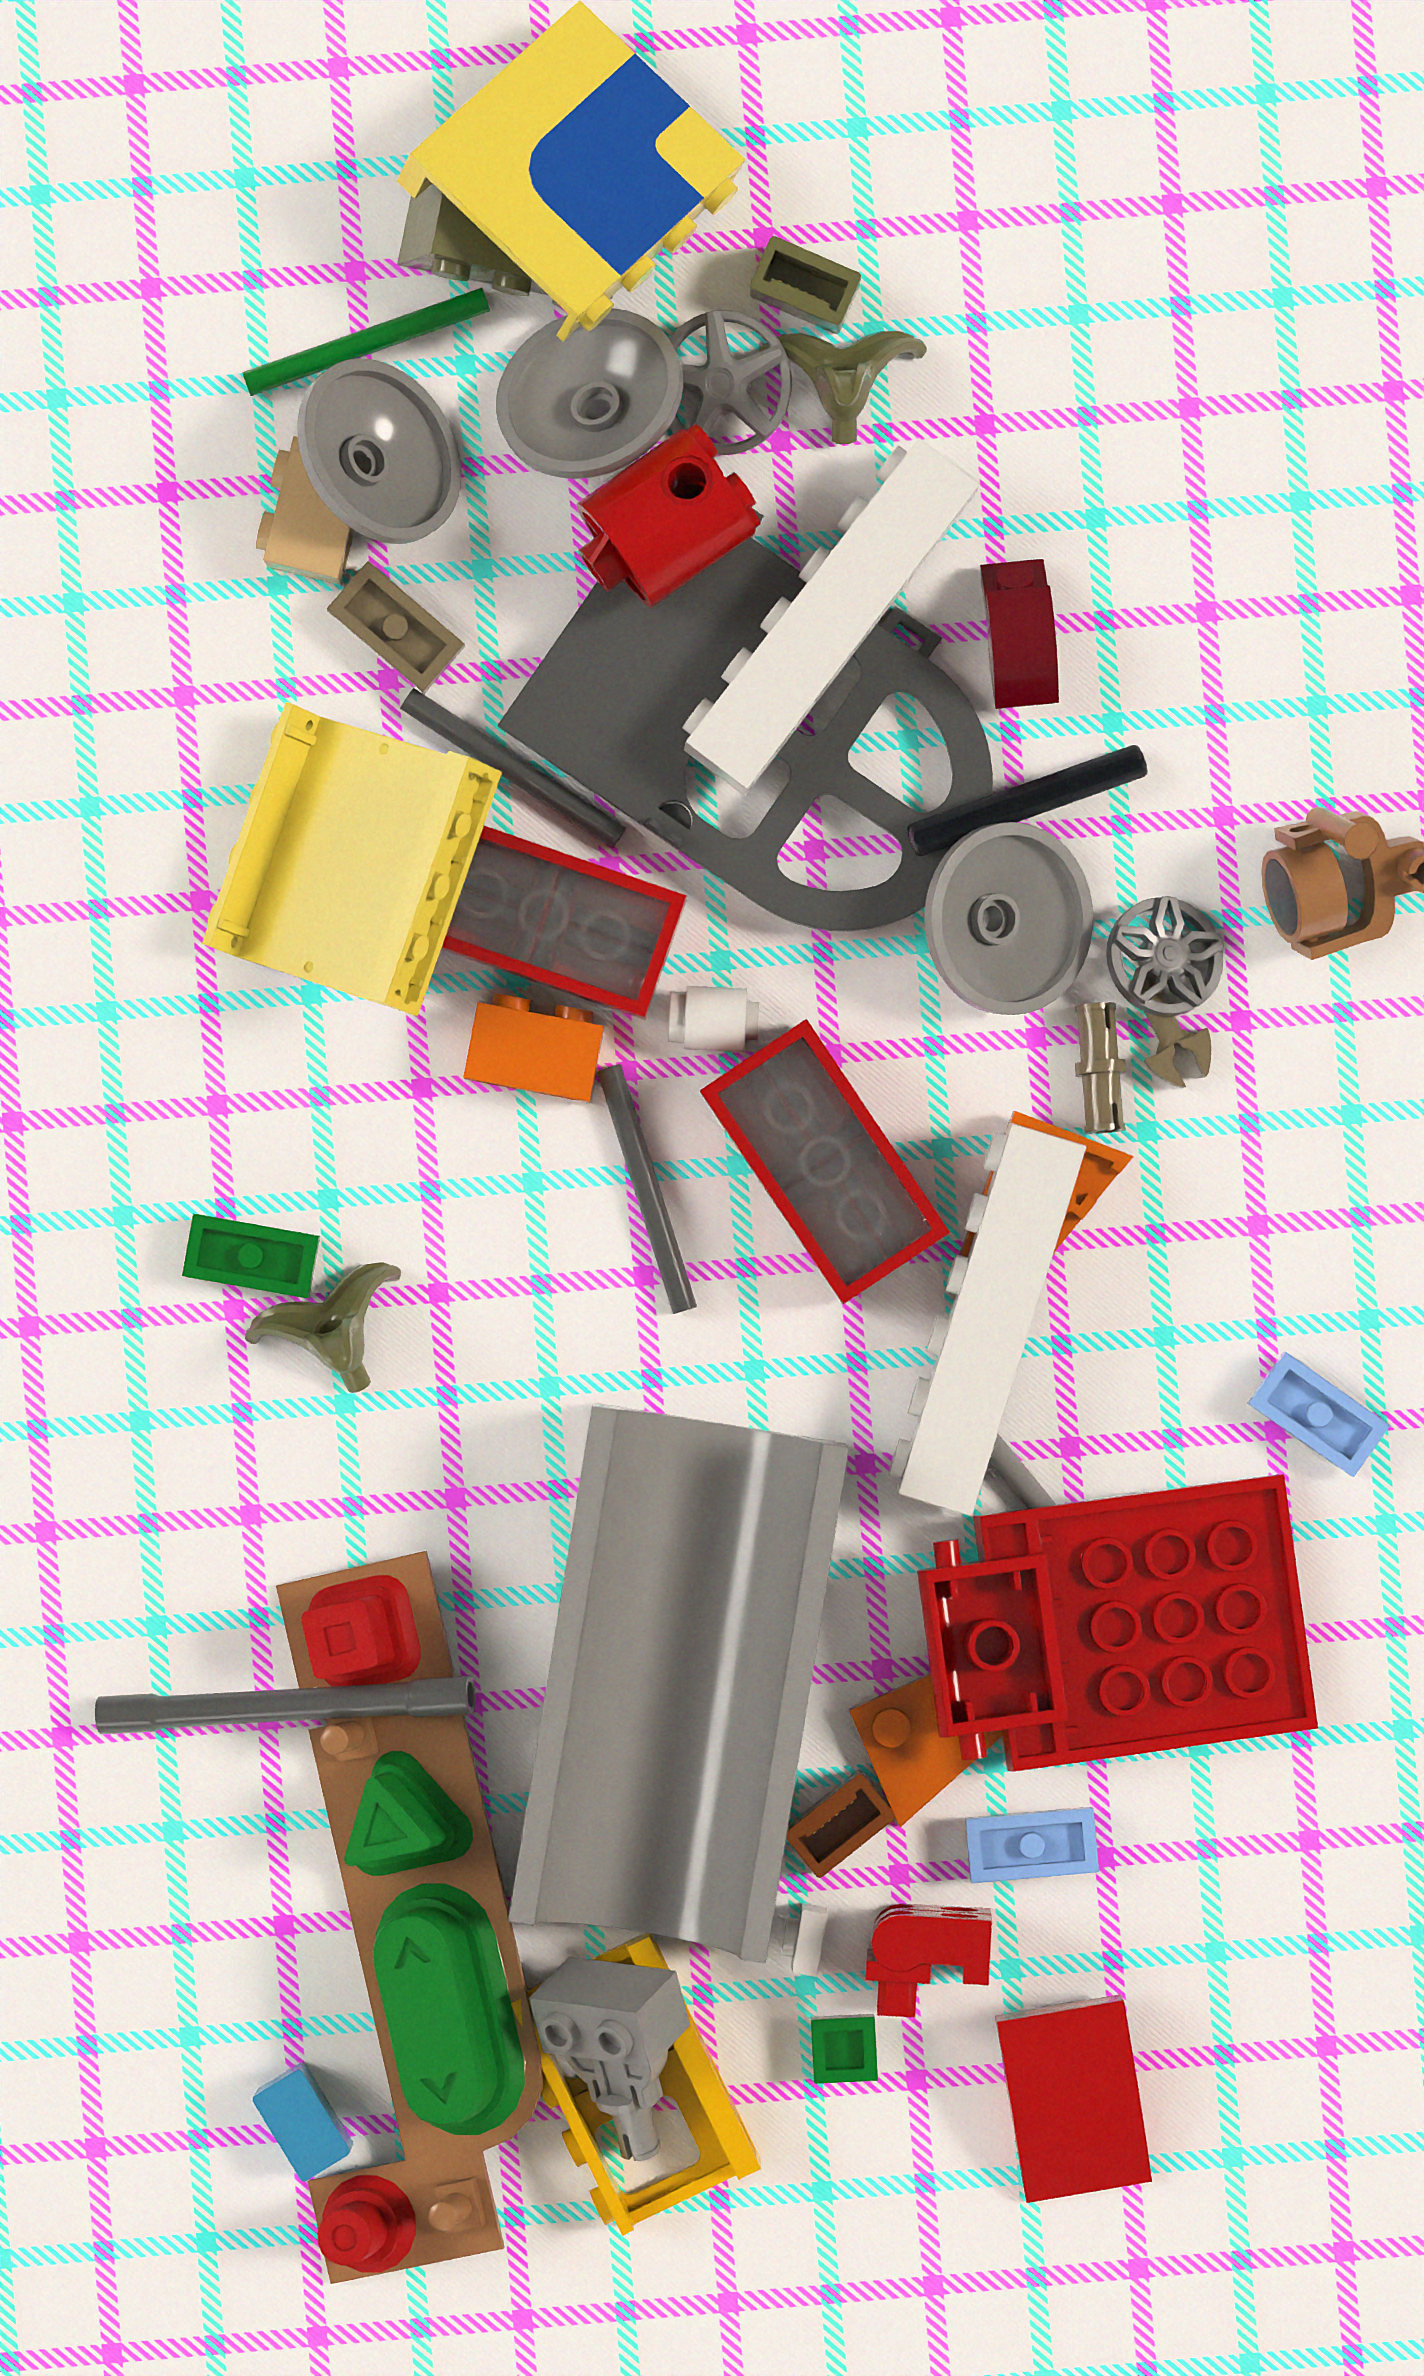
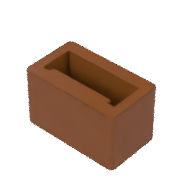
M856 1770L788 1824L786 1839L815 1876L822 1878L891 1823L895 1816L889 1804L861 1770Z

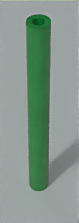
M481 287L244 371L242 374L250 396H254L327 370L345 360L358 359L490 312V308Z

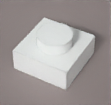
M802 1903L799 1918L787 1917L781 1955L793 1957L791 1964L792 1973L818 1977L828 1916L827 1907Z

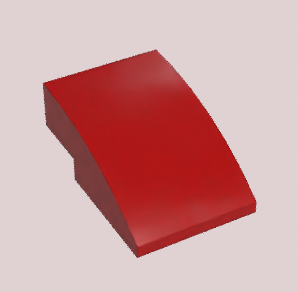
M1121 1994L996 2015L995 2022L1026 2203L1152 2182L1137 2075L1125 2003Z

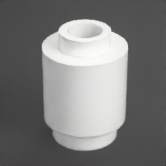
M687 986L686 992L670 991L668 1042L684 1043V1049L744 1052L745 1040H758L760 1002L747 1001V988Z

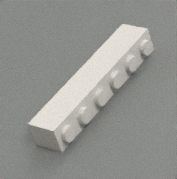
M920 438L916 440L908 452L899 445L894 449L876 474V477L884 482L870 502L862 496H859L837 525V527L845 532L844 536L831 552L823 546L815 552L798 576L807 583L792 603L783 596L780 598L760 625V628L768 633L754 653L745 647L740 650L721 676L723 680L729 683L726 690L715 704L704 698L682 727V729L690 734V737L685 742L684 751L743 796L749 792L970 503L980 486V483Z
M1009 1122L1005 1134L994 1131L983 1165L984 1169L994 1171L986 1196L975 1193L964 1230L975 1233L968 1257L956 1254L945 1291L956 1294L949 1318L936 1317L926 1352L937 1355L929 1380L918 1377L910 1400L907 1414L918 1417L911 1441L899 1438L888 1475L899 1478L896 1486L898 1494L969 1516L973 1515L1086 1150L1085 1145Z

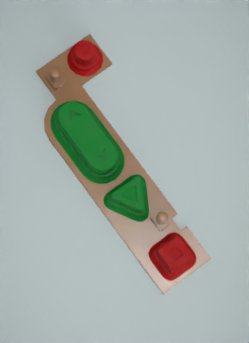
M427 1551L276 1585L299 1688L405 1683L418 1678L455 1676ZM394 1715L325 1719L326 1726L308 1730L405 2155V2160L307 2181L318 2227V2246L325 2258L330 2284L504 2249L505 2245L483 2151L506 2142L517 2134L533 2116L543 2089V2070L541 2068V2055L532 2021L533 2014L512 1922H508V1904L464 1715L435 1717ZM521 1999L522 2026L511 2006L512 2002Z

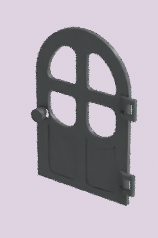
M753 508L761 522L764 515ZM750 537L651 609L640 601L624 581L609 592L605 591L596 582L497 727L746 898L773 915L791 923L825 931H861L890 925L925 908L927 893L934 872L952 846L924 856H917L911 847L907 827L916 821L993 794L991 754L980 720L958 685L942 669L929 660L942 637L897 606L892 609L881 626L876 624L853 654V657L860 666L861 674L856 685L825 730L819 735L806 736L798 730L794 731L776 755L789 767V782L749 837L741 839L731 838L700 818L688 801L685 788V774L690 755L684 751V746L690 734L682 729V727L704 698L715 704L726 690L729 683L723 680L721 676L740 650L745 647L754 653L768 633L760 628V625L780 598L783 596L792 603L807 584L798 577L801 571ZM898 624H901L924 640L918 651L892 634ZM892 693H906L918 700L934 720L945 742L952 774L951 788L945 801L932 811L917 812L857 772L849 763L848 753L885 698ZM823 795H832L892 835L900 844L902 852L898 869L885 882L868 888L847 891L822 890L792 881L779 869L777 857L813 802ZM667 802H679L681 804H684L689 809V811L684 806L677 803H668L666 805L663 804Z

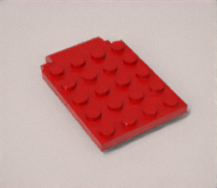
M1284 1474L973 1516L979 1561L961 1563L958 1539L932 1542L936 1567L917 1570L938 1734L940 1738L959 1737L961 1760L987 1757L984 1732L998 1730L1002 1731L1007 1771L1016 1772L1318 1729Z

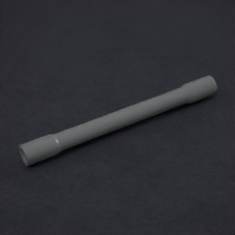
M471 1676L418 1678L405 1683L159 1696L153 1693L99 1696L95 1703V1723L99 1734L104 1735L155 1732L161 1728L320 1719L412 1715L414 1717L472 1715L475 1710L476 1693Z

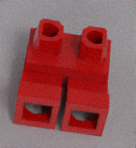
M900 1903L890 1905L881 1910L875 1918L872 1929V1949H867L865 1981H878L877 2015L914 2018L916 2014L917 1984H930L931 1964L962 1966L963 1984L989 1986L992 1933L991 1908Z

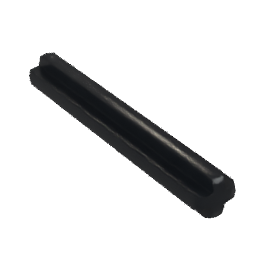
M1131 745L916 821L907 827L911 847L917 856L933 853L954 845L963 836L982 826L1004 822L1017 823L1143 778L1148 774L1147 763L1138 745Z

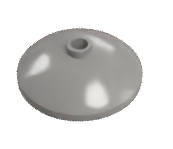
M612 308L608 315L593 330L587 332L580 326L564 342L556 335L568 315L558 318L529 337L508 362L497 389V421L511 450L522 462L531 468L550 476L569 479L604 475L618 470L644 455L661 439L671 425L678 411L683 392V371L680 359L663 330L649 319L627 310ZM607 413L603 417L596 419L601 414Z
M372 359L345 360L330 367L315 378L305 392L300 405L297 424L298 443L307 475L326 506L341 521L356 532L383 543H411L423 539L439 529L451 516L459 498L461 461L453 431L432 396L405 372L387 363Z
M1004 822L975 829L963 836L947 851L934 872L925 904L924 921L927 945L933 963L943 981L960 999L974 1008L999 1015L1026 1014L1044 1008L1059 998L1071 986L1082 969L1090 948L1093 932V904L1083 870L1070 850L1060 840L1036 826L1025 823ZM985 909L989 915V923L986 928L983 924Z

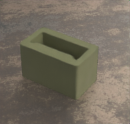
M772 236L750 283V296L815 326L838 334L859 290L861 274L779 237Z

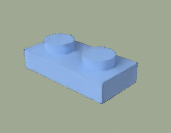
M1283 1351L1247 1402V1404L1353 1478L1391 1426L1286 1351Z
M1092 1806L965 1818L970 1882L972 1884L1099 1872L1094 1808Z

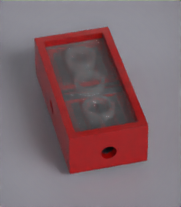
M483 826L441 950L646 1020L687 902V895Z
M807 1018L699 1090L841 1304H845L950 1233Z

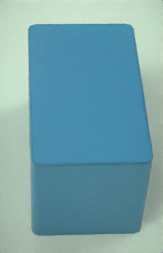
M304 2062L297 2064L257 2089L252 2101L301 2181L309 2180L350 2154L354 2145L353 2140Z

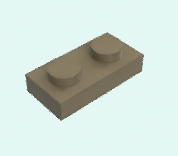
M369 561L363 565L326 609L423 694L429 690L466 646L464 642Z

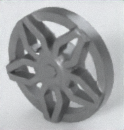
M1171 896L1149 898L1125 911L1115 922L1107 941V966L1116 988L1133 1006L1151 1015L1163 1017L1178 1016L1188 1013L1203 1004L1217 988L1223 971L1222 949L1224 945L1220 933L1216 932L1209 919L1191 904ZM1153 910L1149 929L1147 927L1128 926L1137 915ZM1165 911H1169L1172 924L1171 930H1164L1162 922ZM1183 918L1188 920L1198 931H1190L1181 936L1185 925ZM1124 936L1140 938L1143 942L1138 948ZM1205 942L1207 949L1201 953H1192L1189 943ZM1121 951L1132 961H1138L1139 967L1135 969L1132 983L1124 970ZM1209 959L1208 974L1204 982L1200 971L1192 965H1200ZM1185 975L1189 978L1195 994L1182 984L1180 977ZM1147 977L1155 982V985L1142 994L1141 990ZM1166 984H1168L1170 992L1184 1002L1168 1004L1152 1000V998L1163 991Z

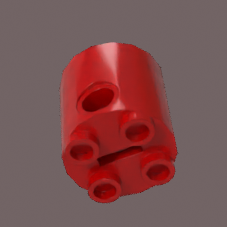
M697 423L686 431L681 428L577 503L578 512L594 538L578 549L580 557L591 574L607 592L624 581L640 601L650 609L755 535V528L761 525L757 514L752 508L756 504L752 493L735 472L725 478L721 468L714 459L718 455L716 447Z

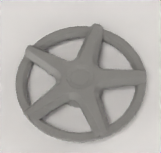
M734 311L706 312L685 322L669 339L677 351L681 343L690 334L705 326L706 363L702 366L681 365L683 388L694 390L700 395V402L690 427L697 423L708 435L721 412L724 410L732 411L756 434L736 443L713 444L718 451V455L739 454L755 448L768 439L783 420L792 392L790 363L778 338L757 319ZM724 322L737 323L752 329L769 344L770 348L740 360L732 358ZM779 365L781 372L780 398L771 419H768L749 394L752 388V381ZM675 415L674 420L669 426L670 430L673 433L681 428L686 431L687 428Z

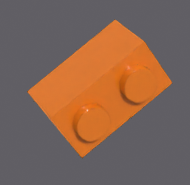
M493 993L492 1004L477 1002L463 1076L465 1080L591 1103L605 1030L603 1025L592 1024L594 1012L556 1005L554 1016L529 1012L531 1000Z

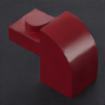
M1044 558L981 564V587L987 622L989 669L995 709L1059 703L1055 621L1051 588L1047 584Z

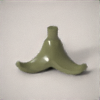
M879 331L867 335L845 348L836 347L823 339L803 333L777 336L788 359L800 366L812 380L826 413L831 417L832 441L837 444H851L857 441V417L862 412L870 389L881 370L897 355L906 353L920 359L927 352V347L922 340L901 331ZM762 344L757 353L770 348L769 344Z
M384 1262L365 1264L358 1267L340 1280L322 1303L286 1302L278 1303L263 1310L252 1320L250 1328L246 1330L245 1340L251 1344H257L263 1336L273 1335L293 1342L312 1353L329 1369L339 1373L348 1392H360L371 1383V1379L362 1363L365 1350L364 1318L370 1299L383 1282L398 1281L402 1272L397 1266Z

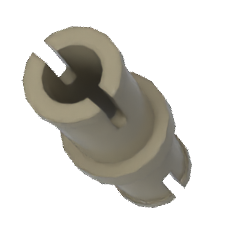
M1114 1002L1087 1003L1075 1006L1081 1062L1075 1063V1077H1082L1086 1124L1084 1131L1086 1134L1095 1132L1096 1134L1113 1133L1126 1130L1123 1121L1120 1074L1126 1073L1125 1059L1118 1058L1115 1019L1116 1003Z

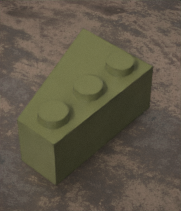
M433 183L416 199L412 196L410 197L397 262L398 266L428 271L436 276L451 280H474L492 284V289L511 295L529 296L530 292L548 295ZM552 299V304H554V305H556V306H559V305Z

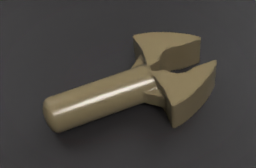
M1146 977L1141 993L1143 994L1154 986L1155 982ZM1162 991L1152 998V1000L1161 1003H1168ZM1144 1012L1159 1040L1156 1055L1146 1058L1144 1060L1145 1065L1167 1083L1184 1089L1186 1085L1180 1073L1173 1065V1058L1176 1053L1174 1044H1177L1180 1049L1189 1051L1195 1056L1196 1064L1202 1076L1206 1077L1211 1064V1038L1208 1028L1206 1027L1194 1034L1181 1029L1175 1016L1163 1017Z

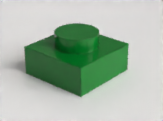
M874 2014L810 2017L814 2084L878 2081Z

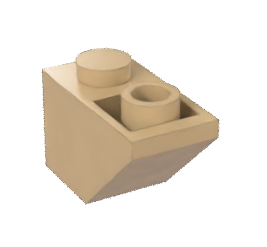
M293 436L290 451L279 449L275 460L271 487L279 488L280 492L275 512L264 511L256 539V549L265 551L263 561L268 568L342 586L355 530L341 521L326 506L314 489L302 461L298 437Z

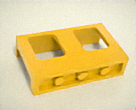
M643 1933L591 1958V1960L670 1970L653 1934ZM545 1981L527 1989L528 1997H530ZM521 1999L512 2002L511 2006L522 2026ZM685 2000L684 2003L690 2026L668 2048L667 2061L659 2075L663 2096L672 2097L676 2101L698 2146L700 2157L693 2165L635 2193H625L619 2188L595 2138L597 2128L613 2120L612 2115L600 2111L597 2103L591 2101L588 2085L580 2077L570 2078L565 2075L555 2054L543 2053L535 2020L533 2021L541 2055V2068L543 2070V2089L541 2095L549 2109L560 2106L570 2126L569 2129L561 2132L565 2145L577 2167L588 2164L598 2185L589 2190L596 2210L605 2225L615 2221L622 2236L634 2231L635 2224L734 2176H737V2179L740 2180L761 2169V2158Z

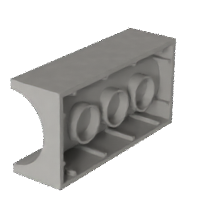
M596 1402L592 1405L508 1922L532 1926L538 1923H574L639 1931L707 1945L732 1953L741 1960L766 1963L849 1453V1446L846 1443Z

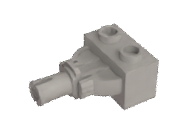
M568 1957L529 1997L543 2053L564 2055L575 2073L587 2083L591 2101L597 2103L600 2111L612 2115L621 2157L629 2160L633 2156L634 2161L648 2160L658 2154L661 2149L660 2139L658 2138L650 2111L651 2107L659 2102L663 2096L659 2075L667 2061L668 2048L690 2026L677 1972L668 1969Z

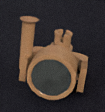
M1323 807L1311 809L1306 815V822L1274 828L1276 841L1286 845V847L1267 851L1262 861V888L1272 922L1280 936L1286 942L1291 943V949L1310 960L1384 937L1389 933L1393 925L1395 896L1414 891L1424 893V842L1411 836L1386 840L1380 824L1373 817L1360 811L1338 815ZM1329 839L1344 846L1346 853L1351 858L1361 860L1365 887L1364 903L1359 919L1352 925L1345 926L1348 916L1347 892L1338 861L1330 847L1324 842Z

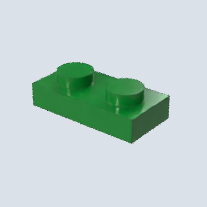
M193 1213L182 1276L309 1299L320 1236Z

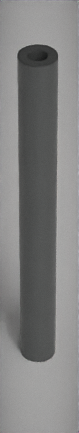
M413 688L400 707L402 711L475 759L501 771V776L611 848L615 847L627 827L417 689Z
M618 1064L597 1071L599 1081L672 1312L677 1314L696 1308L695 1297L622 1066Z

